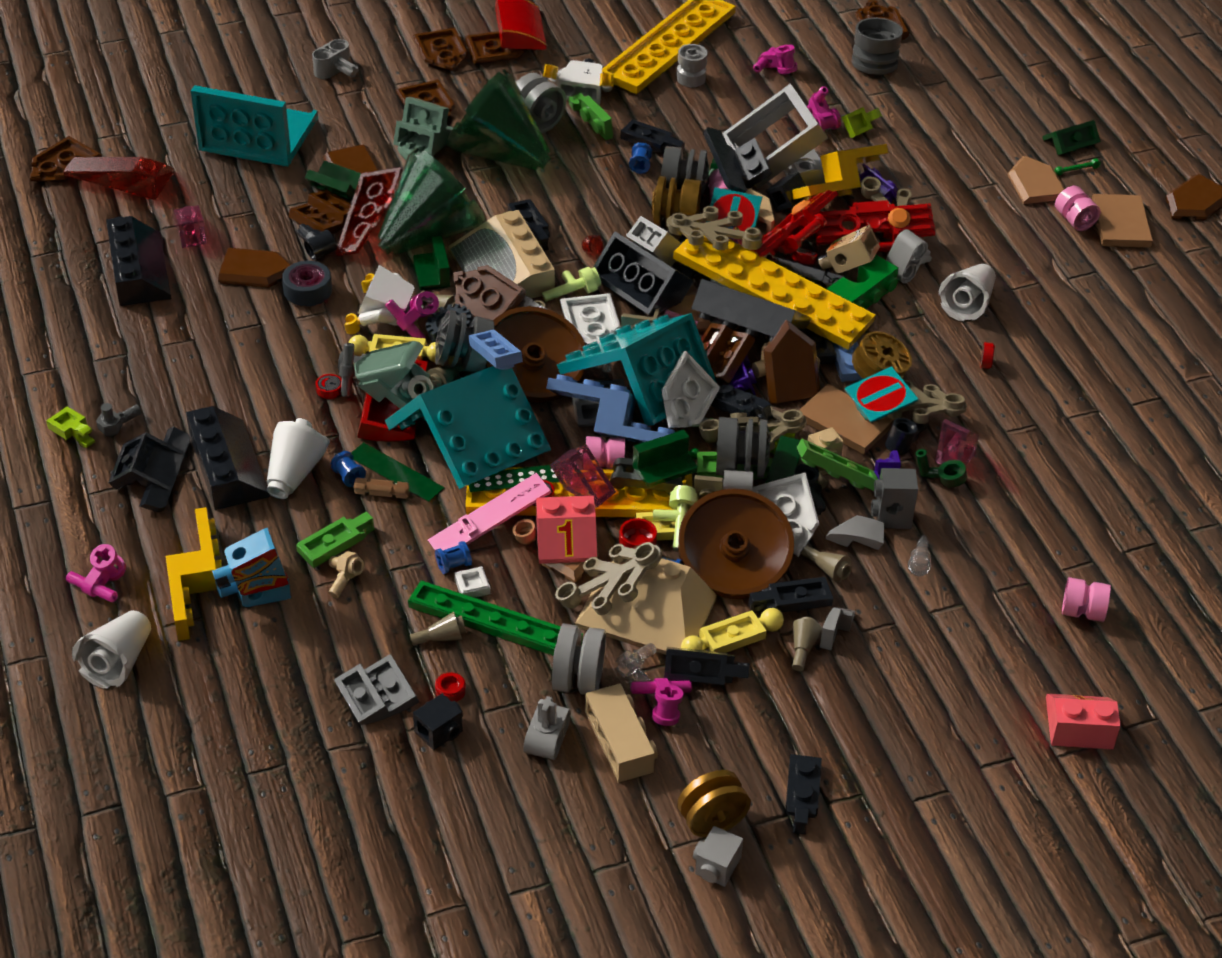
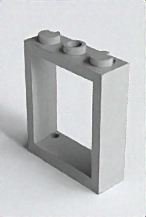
M791 83L723 132L727 145L736 150L794 108L797 109L808 125L806 129L766 157L773 174L755 185L757 189L828 139V136Z

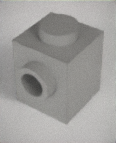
M713 826L704 842L700 840L694 850L693 859L696 860L695 874L708 882H715L725 887L741 859L743 838Z

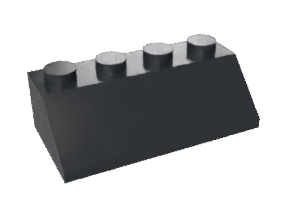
M133 216L106 219L119 305L126 306L172 299L160 232Z
M615 231L593 266L596 268L602 284L650 316H654L655 309L660 308V312H663L680 304L694 282L688 276Z
M701 279L691 308L700 312L698 317L711 322L714 321V318L723 320L722 324L727 325L731 329L736 330L737 326L746 328L744 333L759 338L761 333L768 335V341L770 342L779 332V328L785 320H788L803 332L812 319L796 310Z
M214 406L186 412L189 436L214 510L269 498L270 494L267 491V485L244 421Z

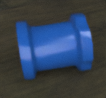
M637 143L632 147L629 167L633 172L643 174L649 170L650 158L652 157L650 145L647 143Z
M342 451L331 460V469L342 476V481L347 487H354L356 478H365L366 476L365 468L354 461V456L349 451Z
M460 541L457 546L445 550L441 548L435 550L436 562L443 574L448 573L449 569L461 565H472L470 551L465 541Z

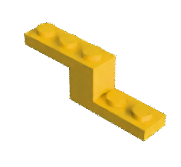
M887 144L821 155L825 183L793 189V200L800 198L808 200L814 195H818L821 192L824 193L826 190L837 191L838 197L852 194V189L861 187L857 164L864 163L863 159H865L866 163L880 160V155L888 153Z
M206 507L195 509L201 550L166 556L178 641L190 639L189 627L194 626L192 608L186 609L185 606L191 604L190 594L217 590L212 571L222 567L221 559L215 560L214 558L215 556H220L218 539H211V536L217 535L214 518L208 519Z

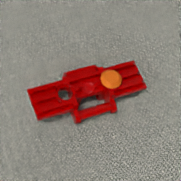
M826 190L824 193L821 192L795 205L792 213L762 237L761 248L751 251L757 253L760 257H764L769 252L774 256L778 252L791 254L799 249L804 240L827 225L826 218L819 213L823 207L838 195L837 191Z
M888 200L853 203L849 210L820 212L819 214L826 218L827 225L815 232L816 245L832 244L835 240L870 225L873 232L882 231L883 238L890 239L888 242H878L880 248L877 252H887L891 250L895 239L903 230H910L918 237L935 236L931 203L895 206V204H889ZM845 221H852L854 229L847 230L842 224Z

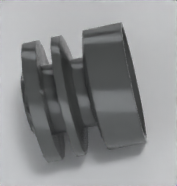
M867 18L858 22L855 30V44L851 61L853 66L859 71L875 75L888 74L895 71L899 61V48L903 33L902 27L896 22L885 18Z
M666 146L661 176L666 177V188H669L672 177L676 178L677 189L679 190L682 188L685 179L701 180L700 202H702L709 178L707 150L700 151L699 161L695 160V149H691L688 159H683L682 148Z
M448 310L443 322L439 326L436 337L435 363L443 366L448 357V366L454 368L460 357L462 358L463 371L476 373L484 370L487 360L470 346L469 335L493 330L494 321L476 316L472 320L470 327H468L466 313H461L456 322V311Z
M719 417L716 475L724 476V470L736 471L737 465L743 464L744 471H750L751 465H757V478H764V473L769 463L771 440L767 420L760 419L759 432H753V419L748 420L746 431H740L738 418Z

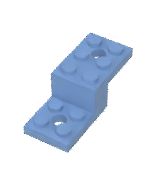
M557 374L556 379L548 378L546 389L556 395L599 402L594 432L601 436L625 438V441L644 443L675 433V430L658 427V432L651 431V427H648L646 424L632 422L636 399L627 387L611 384L610 389L604 388V385H601L600 382L584 379L583 384L577 383L578 381L574 380L573 377Z

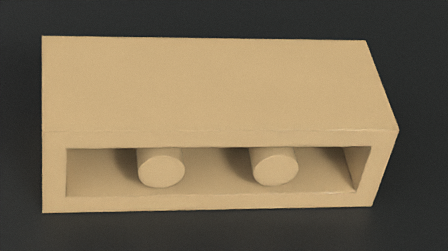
M621 683L587 692L585 701V713L618 783L654 773V759L658 758L654 741H649L646 736V727L642 717L637 718L634 712L635 706L632 696L630 694L626 695Z

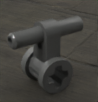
M353 343L344 344V349L341 351L338 360V374L342 376L341 395L343 397H350L352 395V379L355 377L354 364L367 355H354L355 345Z

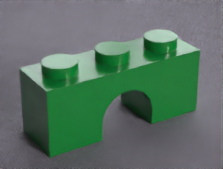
M875 255L871 262L859 266L857 283L842 277L828 287L827 290L867 309L896 288L899 267Z

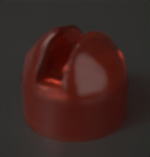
M598 235L585 237L581 244L582 250L588 255H599L603 250L602 238Z

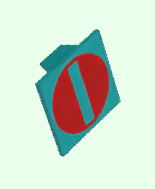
M714 187L710 206L718 208L717 220L727 218L730 211L741 212L743 214L741 225L724 228L745 232L747 228L756 227L763 197ZM728 237L734 242H742L741 239Z
M892 366L844 388L855 402L857 410L865 420L868 419L871 423L919 401L918 397Z

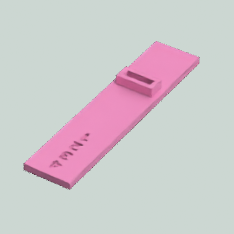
M535 473L469 515L466 514L459 518L456 523L428 539V542L434 550L439 548L445 550L457 546L460 541H465L468 545L536 503V498L549 495L551 490L540 476Z

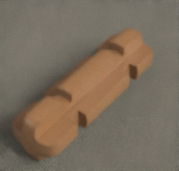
M360 477L356 478L354 482V493L366 495V492H368L370 496L390 498L396 495V498L407 499L409 496L410 488L407 482L398 481L397 484H394V481L380 479L368 481L367 478Z

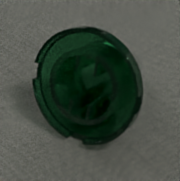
M503 69L504 75L501 72L494 75L465 109L467 113L461 122L457 121L453 127L446 145L454 152L532 170L544 169L552 159L549 157L551 151L513 75Z
M415 148L407 157L377 237L380 241L377 245L386 255L391 253L396 256L432 244V237L442 236V240L474 230L486 221L485 215L474 199L470 201L463 191L465 189L464 186L429 153L423 150L418 155L419 148Z

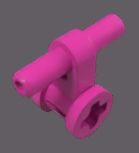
M782 45L777 48L771 47L767 52H763L759 56L758 62L753 66L754 71L761 72L763 68H777L780 74L795 72L798 69L793 55L795 47L793 45Z
M822 86L818 92L811 96L807 107L823 131L830 128L835 130L841 127V116L836 108H829L825 99L829 90L825 86Z
M424 291L410 300V310L406 314L393 299L389 300L385 307L397 319L396 323L403 331L406 330L414 338L426 339V336L413 322L418 318H424L436 312L439 301L434 293ZM423 300L427 302L425 309L421 307Z
M102 544L91 552L90 562L93 568L87 577L71 571L67 574L66 581L81 588L83 593L91 597L98 596L109 602H114L118 597V593L105 587L107 581H114L122 577L126 571V563L117 555L116 550L111 545Z
M654 678V681L632 682L630 684V691L632 694H654L657 706L653 708L652 719L660 725L672 726L679 722L680 712L678 705L682 702L683 693H690L692 691V683L690 681H668V678Z

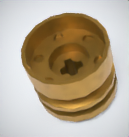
M659 176L652 198L651 213L653 223L661 227L662 219L666 218L667 221V218L675 213H682L687 217L699 214L701 180L685 179L682 189L679 190L677 189L676 178L672 177L669 188H666V177Z

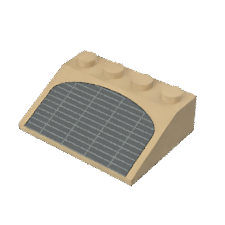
M519 210L495 215L449 245V251L460 271L468 272L476 270L478 267L489 265L526 290L525 295L530 298L540 297L542 292L555 288V269Z

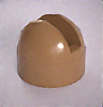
M524 519L514 525L513 534L519 543L528 545L536 540L537 529L533 521Z

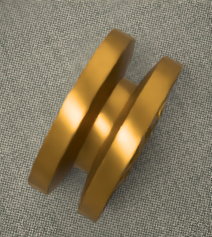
M873 331L865 335L860 345L853 352L852 364L856 372L863 379L891 366L903 378L912 366V357L909 350L900 340L885 332Z
M715 770L692 781L679 796L677 808L684 819H686V824L693 835L703 838L709 835L713 826L725 831L736 826L748 813L751 799L745 789L742 788V784L734 772Z

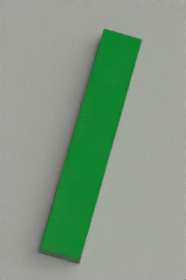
M422 580L408 599L409 608L439 618H444L454 612L456 617L462 616L466 627L554 656L561 626ZM581 633V643H582V641H583V634Z

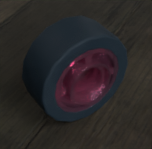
M300 261L292 264L283 273L285 297L291 303L299 306H314L323 303L332 294L330 270L324 264L316 261Z

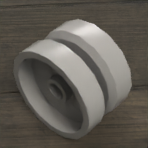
M528 73L522 76L512 87L507 99L509 115L537 134L551 130L561 119L566 107V94L564 90L538 73Z
M570 624L561 625L553 656V691L569 693L574 686L576 675H578L577 688L581 695H586L587 692L599 689L606 647L605 629L590 627L584 635L581 646V631L579 627Z

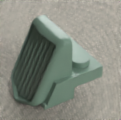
M406 97L403 119L396 122L393 145L398 146V152L407 162L430 159L456 137L457 128L447 126L449 108L417 98Z
M411 341L369 352L354 364L355 376L360 381L358 387L378 402L386 397L401 409L413 400L408 392L410 380L417 375L430 377L429 373L414 363L423 345L420 342Z

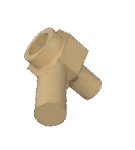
M347 551L339 557L332 556L329 559V566L336 568L339 572L337 579L328 591L329 595L339 598L349 579L362 573L364 562L357 553Z

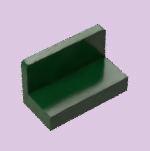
M1095 120L1042 136L1043 141L1053 138L1057 155L1101 142Z
M323 161L319 171L315 172L309 169L305 179L313 188L319 190L326 189L339 197L355 202L366 176L337 164Z
M442 236L432 237V253L413 255V263L420 290L450 287V267Z
M685 430L633 447V468L647 487L695 473L698 466L688 454L689 436Z

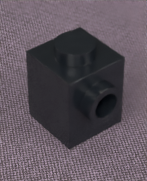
M798 172L781 178L768 188L766 192L778 212L791 208L800 202L803 198L793 200L792 190L805 187L806 184Z
M442 693L413 712L414 732L434 751L447 741L457 738L463 731V711L457 702H451Z

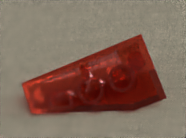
M73 157L63 172L65 176L156 200L174 173V168L165 163L144 157Z
M402 167L361 173L335 252L337 256L358 254L391 208L404 171Z

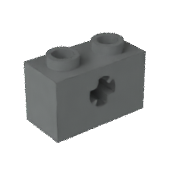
M881 468L880 480H875L874 495L877 499L871 502V516L883 522L884 528L911 529L918 494L916 469Z

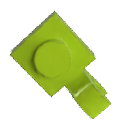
M864 107L841 118L850 138H853L872 129L873 127L870 122L882 117L879 108L866 113Z
M68 406L46 420L48 429L66 440L74 436L84 448L89 447L95 442L88 435L92 432V429L87 425L86 418Z

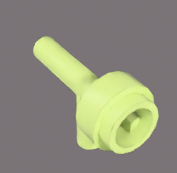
M586 267L579 270L580 278L575 279L571 272L566 270L561 275L566 284L542 292V297L547 302L583 287L587 294L597 291L598 287L602 286L599 274L595 267Z
M678 485L670 492L669 506L674 510H653V521H676L673 550L678 552V534L681 522L690 507L698 501L695 488L687 485Z

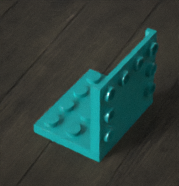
M196 85L191 89L198 149L200 151L289 167L318 120V110H313L312 113L286 109L285 101Z
M692 313L670 319L668 315H664L654 319V323L651 324L649 320L639 322L634 325L635 328H631V325L616 329V335L610 333L599 338L600 343L596 341L584 345L582 352L580 350L565 355L567 360L557 364L561 375L621 360L644 423L648 426L667 418L662 389L684 351H687L717 383Z
M492 366L422 393L385 420L389 430L397 427L405 430L415 425V421L420 419L423 422L427 421L459 489L551 450L512 368L502 370Z

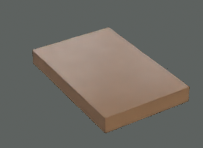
M1092 195V200L1101 210L1100 217L1096 223L1102 246L1151 247L1153 240L1141 195Z
M830 384L822 388L800 409L803 416L806 417L808 425L819 431L833 427L844 441L843 444L862 454H865L891 429L895 420L886 416L872 423L868 419L865 420L857 410L852 398L847 393Z

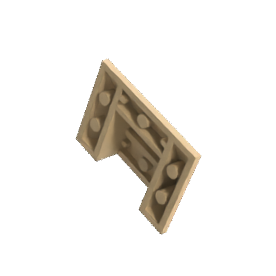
M661 558L655 568L646 570L636 585L638 596L633 601L624 602L618 594L617 588L610 598L612 603L611 610L605 615H598L591 604L605 587L603 586L591 592L575 625L584 630H588L590 627L605 629L607 637L666 655L667 647L681 648V644L686 637L692 635L699 637L700 628H703L717 599V595L691 567ZM631 573L624 577L620 585L627 581Z

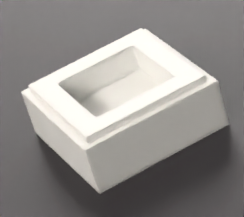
M483 567L454 573L459 593L473 598L490 594V585Z

